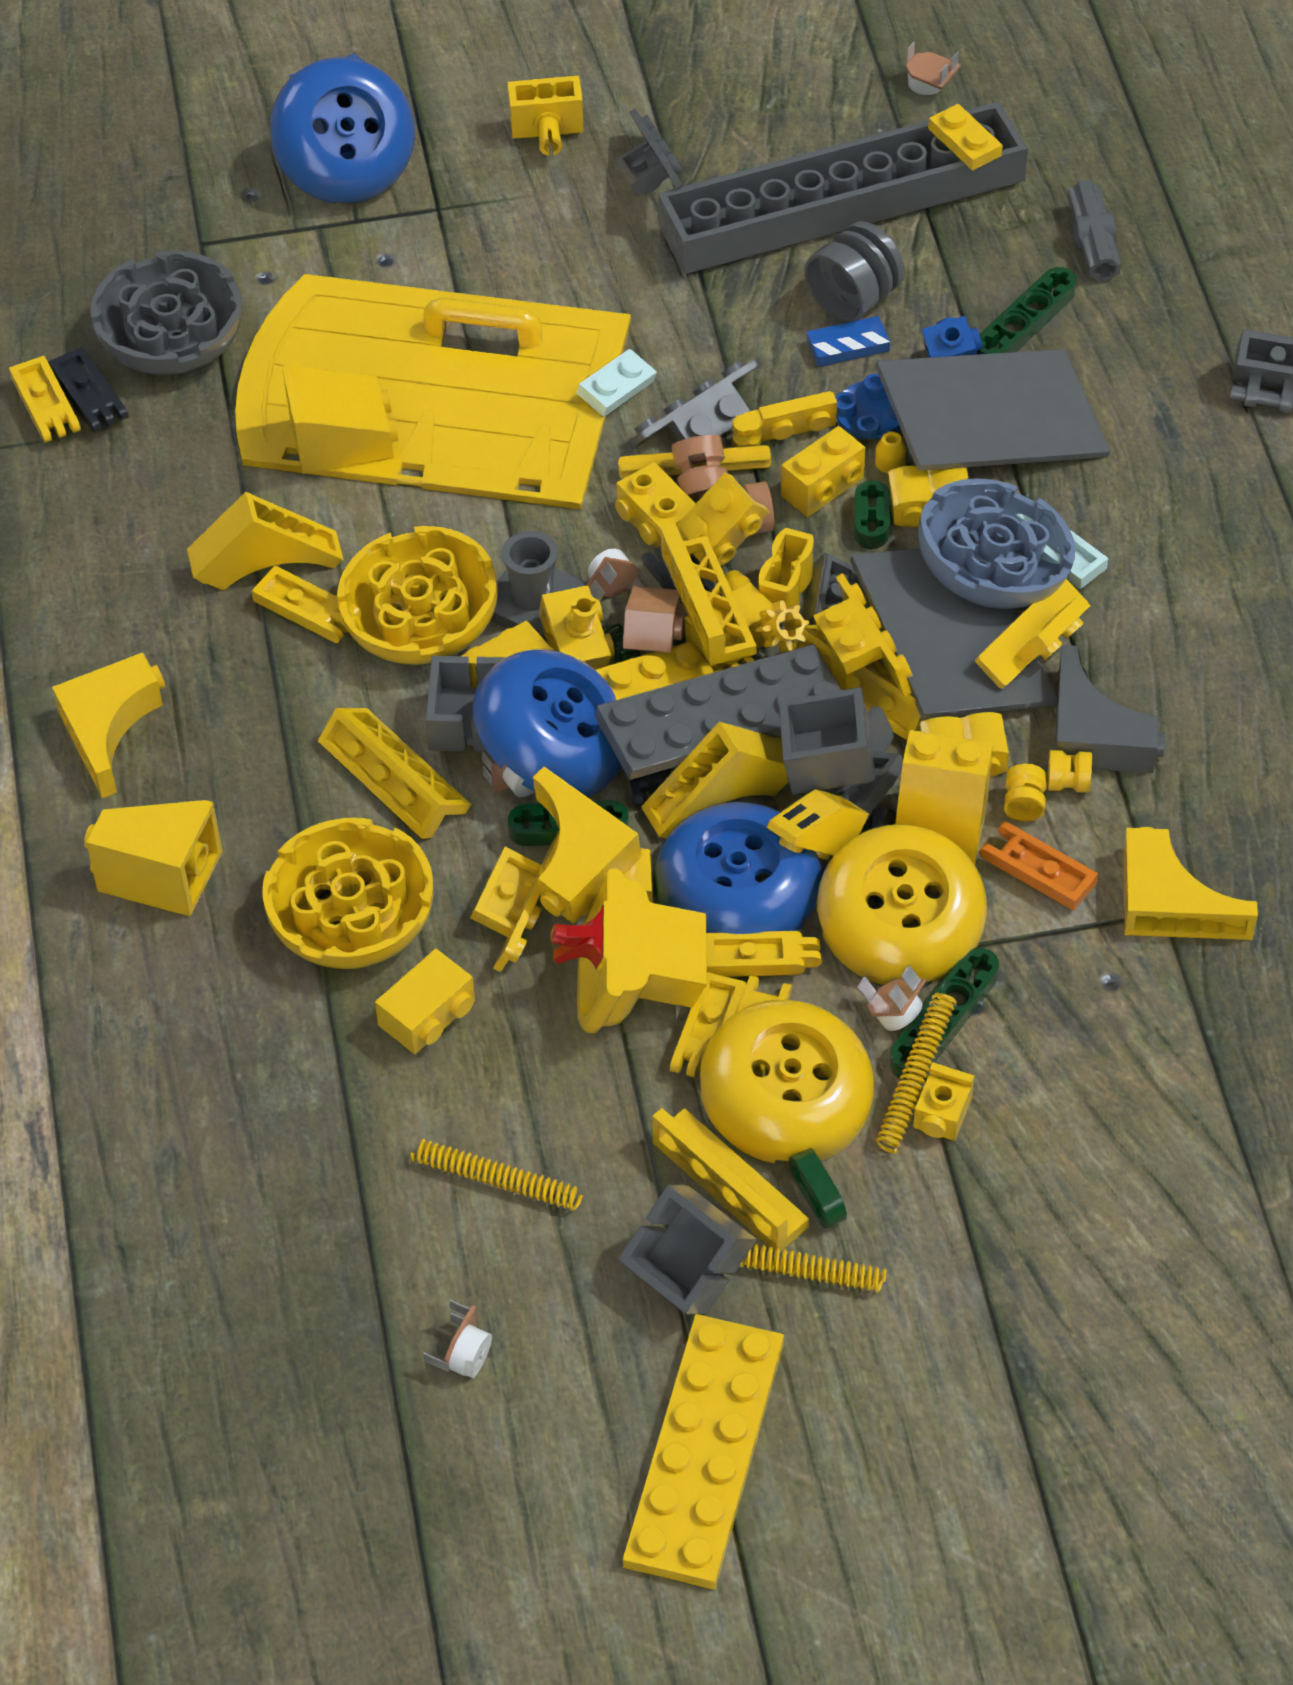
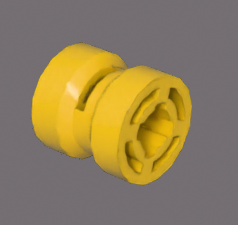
M1050 750L1047 791L1060 792L1064 788H1073L1076 793H1090L1092 752L1079 751L1076 755H1066L1063 750Z
M1018 764L1011 767L1006 772L1005 787L1008 792L1004 799V812L1011 819L1023 822L1035 821L1045 814L1046 798L1043 794L1047 787V774L1045 770L1033 764Z

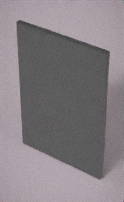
M1065 349L880 360L876 362V370L918 471L1108 457L1110 454V449Z
M920 549L851 555L850 562L870 606L873 607L879 618L882 632L885 630L889 632L897 649V652L894 654L896 656L903 654L911 669L913 676L908 678L907 681L922 719L1056 705L1058 699L1037 657L1003 689H1000L975 662V659L1018 618L1014 609L984 607L952 593L931 573L922 557Z

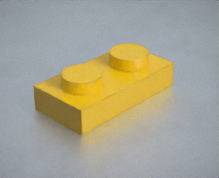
M956 104L929 118L928 129L972 171L1002 156L1003 145L961 105Z

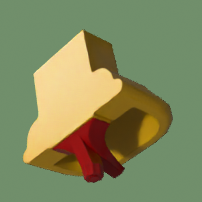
M617 868L608 870L590 904L583 925H553L550 938L551 943L560 945L554 950L553 960L559 965L578 958L577 1014L580 1026L586 1033H597L603 1026H614L621 1023L629 1015L638 998L693 1008L707 985L706 913L651 903L642 885L624 877L622 871Z

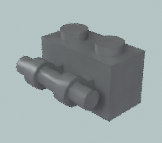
M1243 329L1236 348L1231 381L1247 383V387L1232 384L1229 399L1244 402L1243 405L1255 408L1256 404L1278 408V412L1289 414L1291 410L1293 411V337ZM1260 386L1281 389V393L1262 390Z

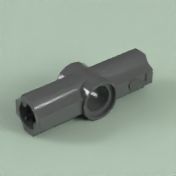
M1091 180L1078 181L1073 188L1068 189L1067 198L1073 217L1074 245L1077 250H1082L1088 276L1096 279L1097 283L1109 282L1115 275L1120 274L1121 262L1115 245L1116 229L1114 217L1111 212H1106L1100 187L1094 185Z

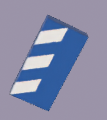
M879 316L807 331V343L818 367L890 351V340Z

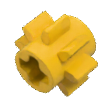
M782 600L773 603V611L766 609L759 612L763 620L760 627L755 629V631L761 633L766 640L765 648L774 647L778 644L781 652H787L792 650V642L796 644L805 642L806 639L802 633L804 626L808 625L809 621L803 620L799 613V605L791 606L786 610V605ZM779 623H784L785 630L780 629Z

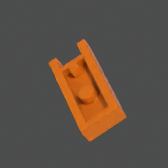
M1003 822L998 828V833L1008 840L1001 850L990 844H985L979 850L980 856L987 862L1073 911L1076 910L1098 881L1099 873L1009 822Z

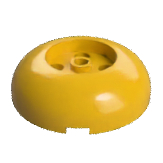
M436 526L414 527L415 532L394 537L391 536L390 532L367 544L350 560L340 578L337 598L343 623L350 635L361 647L371 654L390 662L420 665L431 663L432 656H454L471 645L483 633L496 607L498 596L497 577L488 553L475 540L461 532ZM354 605L361 610L363 615L357 616L354 613Z
M365 818L329 820L299 832L278 850L279 856L270 870H266L264 876V908L268 921L277 937L288 949L301 958L320 966L335 969L368 967L383 962L404 950L424 927L430 914L434 895L432 870L420 846L410 836L396 827L392 831L373 825L372 819ZM325 890L331 891L332 895L329 898L318 899ZM335 921H340V924L333 925L331 923Z
M895 824L865 831L848 841L837 851L822 875L817 893L816 908L826 944L838 960L857 975L866 977L867 980L877 984L886 985L894 979H902L901 975L907 966L910 965L919 978H925L926 982L933 981L934 983L946 978L956 963L967 955L971 949L977 948L986 923L987 898L982 878L976 866L957 844L927 828ZM888 868H901L904 875L900 877L893 876ZM926 888L928 892H940L942 896L937 899L929 898L925 894L924 889ZM871 895H877L883 900L884 905L879 909H872L867 903ZM914 919H917L920 923L919 927H903V924H908Z
M765 1001L735 1013L712 1036L700 1066L701 1100L715 1128L733 1146L765 1162L775 1163L776 1160L789 1161L790 1156L810 1148L815 1151L820 1161L838 1154L849 1146L862 1131L872 1108L874 1074L871 1061L862 1042L840 1018L821 1007L802 1001ZM782 1043L792 1044L796 1047V1050L788 1051L783 1048ZM759 1064H763L767 1067L769 1074L765 1077H758L753 1072ZM813 1070L815 1071L817 1076L828 1078V1080H818L813 1075Z

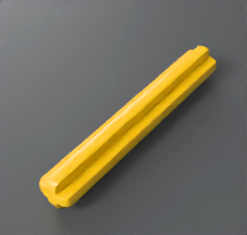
M767 445L723 448L725 458L720 463V466L726 468L727 471L769 468L771 465L770 448ZM672 452L621 456L618 459V471L621 479L653 462L668 476L681 475L682 470L675 468ZM707 462L696 464L694 467L706 466Z

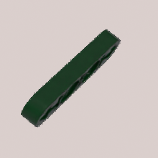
M1055 267L1046 271L979 334L983 349L978 350L977 355L1018 352L1074 298L1077 280L1075 273L1064 267ZM1037 302L1044 304L1047 308L1038 311L1030 309L1028 305ZM1014 323L1023 326L1024 329L1013 332L1005 328V326Z
M985 948L971 949L967 955L956 963L932 994L935 995L938 992V994L948 995L952 992H960L968 998L967 1003L961 1006H954L955 1009L951 1011L952 1016L948 1017L950 1022L945 1023L947 1028L945 1029V1034L941 1035L943 1040L939 1042L940 1047L936 1048L938 1053L933 1054L935 1056V1059L931 1060L933 1063L937 1061L996 984L999 973V960L991 950ZM981 965L987 967V971L980 970L977 973L972 984L970 982L972 968L978 969ZM931 997L891 1048L890 1069L899 1079L903 1075L902 1070L906 1069L905 1063L902 1062V1057L908 1058L911 1056L910 1051L913 1050L912 1045L916 1044L914 1040L918 1038L919 1027L923 1025L924 1015L928 1013L929 1002L933 1001Z

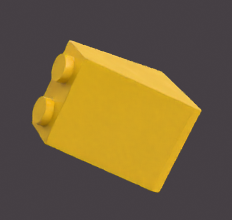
M296 365L282 366L289 416L302 474L393 458L392 442L398 441L397 428L394 418L387 419L386 413L391 412L389 394L387 390L380 391L377 375Z
M909 730L902 764L895 824L919 826L947 837L957 844L976 865L988 802L993 743Z
M207 800L103 809L97 822L88 827L84 838V847L88 850L91 862L90 871L94 875L98 892L191 917L223 852L214 804Z

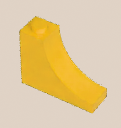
M248 492L239 497L187 548L193 578L203 584H209L223 591L246 575L267 567L287 563H311L334 569L344 560L335 530Z
M143 652L52 687L58 713L102 799L117 793L112 772V760L119 741L137 720L163 706L160 689L165 688L163 676L157 665L152 667L149 665Z
M719 721L641 806L658 836L667 839L674 828L684 819L704 808L746 796L768 795L775 797L789 782L783 761L782 739Z
M543 767L533 776L536 799L555 819L560 829V836L556 852L550 864L538 878L541 894L540 901L549 913L556 917L562 915L574 924L589 909L608 870L617 868L624 874L641 857L639 836L637 832L546 767Z
M1152 827L1126 828L1123 847L1124 935L1253 940L1258 917L1256 901H1245L1225 896L1196 880L1177 858L1170 841L1169 829H1154Z

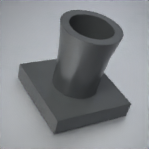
M537 531L517 533L510 537L502 548V558L506 570L497 580V603L490 621L508 629L527 620L547 642L538 614L542 595L586 586L587 583L555 569L558 548L551 537Z

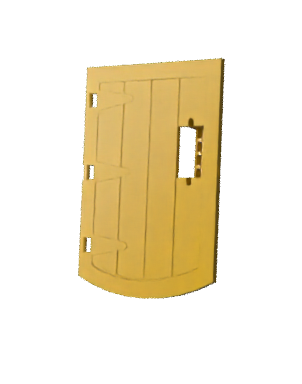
M304 274L282 296L267 315L255 335L244 360L238 383L235 408L237 440L243 466L302 473L299 461L286 459L287 454L298 455L289 416L282 366L296 365L377 375L380 391L387 390L389 394L391 412L386 413L387 419L394 418L397 428L398 441L392 442L393 458L307 474L396 486L397 484L419 486L426 490L582 510L606 416H601L576 393L581 382L623 354L631 324V314ZM449 322L517 330L520 347L517 356L442 347L444 331H447ZM403 469L423 471V477L402 475ZM520 484L540 486V492L518 490Z

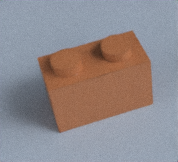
M633 586L625 608L623 648L672 652L675 639L682 640L683 628H685L684 618L687 617V612L683 603H680L681 598L677 590Z

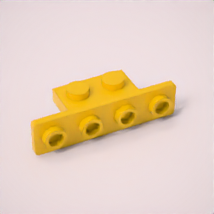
M843 573L836 576L844 601L813 615L817 628L846 674H849L880 659L902 695L905 697L911 694L907 679L913 675L903 654L898 656L894 654L897 652L893 639L887 630L880 632L879 629L882 626L873 607L865 609L864 606L867 603L857 583L850 585Z
M1066 579L1051 596L1030 605L975 659L976 664L1000 689H1003L1036 657L1040 655L1044 660L1050 657L1063 644L1058 637L1062 635L1067 639L1081 627L1084 622L1079 617L1091 605Z
M560 830L551 843L541 865L505 846L470 916L471 919L507 937L493 969L499 972L502 971L508 960L514 963L517 962L527 943V940L521 937L524 928L531 931L541 913L542 908L536 905L539 896H541L538 878L546 870L556 852Z

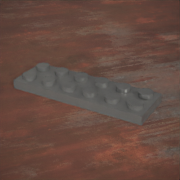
M813 644L601 704L596 707L594 716L629 780L679 766L719 721L772 737L782 736L779 701L841 691Z

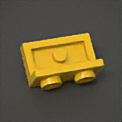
M724 472L676 526L683 541L707 535L721 566L728 563L735 556L737 548L748 536L755 534L761 528L763 519L770 511L764 505L755 502L732 475ZM702 551L693 553L700 562L704 559Z

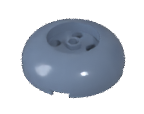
M991 479L959 480L946 484L933 493L932 498L924 505L919 519L918 543L927 567L935 578L957 596L974 604L995 609L1028 607L1033 603L1048 598L1064 583L1075 560L1074 539L1063 518L1044 500L1039 498L1034 502L1016 493L1017 486ZM1023 514L1032 518L1033 521H1025L1024 519L1020 521L1015 515ZM1046 544L1060 555L1059 564L1049 563L1041 559Z

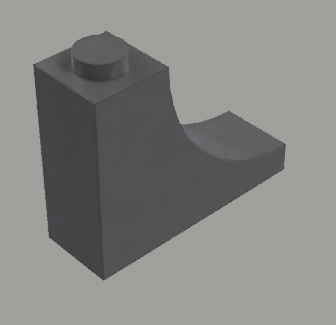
M1062 645L1058 673L1055 750H1063L1066 755H1076L1079 751L1092 752V769L1153 773L1156 757L1164 756L1165 733L1158 732V715L1144 714L1127 709L1105 697L1092 685L1085 675L1079 660L1078 646Z

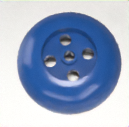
M333 57L318 60L303 67L282 87L271 111V145L279 166L298 188L308 195L325 202L360 203L377 197L398 180L407 167L412 155L415 126L412 110L407 98L398 84L378 67L359 59ZM343 94L349 97L351 106L348 108L340 107L337 103V96ZM320 119L326 122L328 127L326 133L318 134L314 131L313 122ZM366 120L377 124L378 131L376 133H368L364 129V122ZM340 122L342 124L343 122L348 123L351 126L349 131H344L340 126ZM350 145L355 151L354 158L344 159L340 154L342 146Z
M532 649L521 651L495 664L478 685L473 703V715L478 735L495 763L501 769L506 765L515 774L524 779L521 784L524 787L535 792L533 776L540 769L546 767L583 795L590 797L605 789L622 768L594 716L598 705L616 700L615 694L608 682L595 669L580 659L554 650Z
M721 803L690 815L669 834L659 851L655 864V895L660 905L706 913V933L753 934L768 931H799L803 928V922L808 918L813 909L816 910L817 893L822 878L820 858L816 851L803 848L802 852L797 853L779 844L781 837L768 829L767 825L770 819L781 812L754 803ZM751 847L760 848L758 850H750ZM766 873L770 875L769 878L761 883L755 880L758 874Z

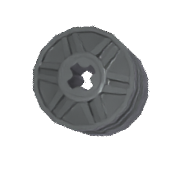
M857 221L848 225L843 232L834 237L831 243L825 244L809 257L805 263L804 276L811 294L827 313L838 320L852 322L859 320L875 306L878 300L884 299L890 291L895 290L901 284L905 276V266L898 248L883 230L871 223Z

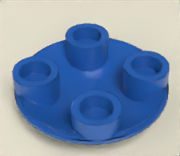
M870 374L866 376L864 381L849 386L835 396L837 400L836 422L848 434L862 439H880L887 432H897L901 429L879 374Z

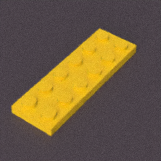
M695 1314L623 1556V1568L712 1590L716 1589L783 1350L785 1334Z

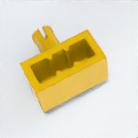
M579 75L507 82L513 139L539 136L540 151L544 155L550 156V144L552 145L553 155L560 153L563 145L560 134L584 132L583 99Z
M586 585L542 595L538 614L548 645L554 651L580 659L595 670L609 666L610 658L614 657L615 654L614 644L609 633L604 634L600 623L603 622L602 607L600 601L591 595L589 586Z

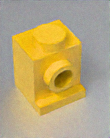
M932 1062L929 1076L915 1107L913 1128L922 1130L926 1135L934 1138L944 1137L955 1141L972 1101L974 1075Z

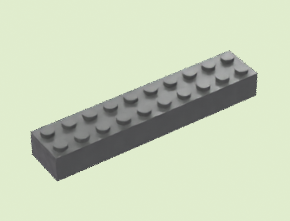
M998 101L966 110L1003 145L1001 157L973 171L928 129V120L658 193L659 227L683 273L688 274L841 232L848 225L857 221L873 223L1023 182L1026 176L1028 148Z

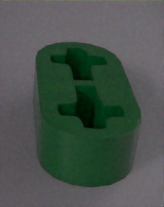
M870 480L860 483L855 490L854 538L864 548L877 549L884 546L889 539L890 492L889 488L882 482ZM868 498H876V507H868ZM868 522L876 523L875 532L868 531Z
M810 1148L790 1156L788 1160L793 1178L821 1226L828 1228L847 1219V1211L844 1201L815 1151Z

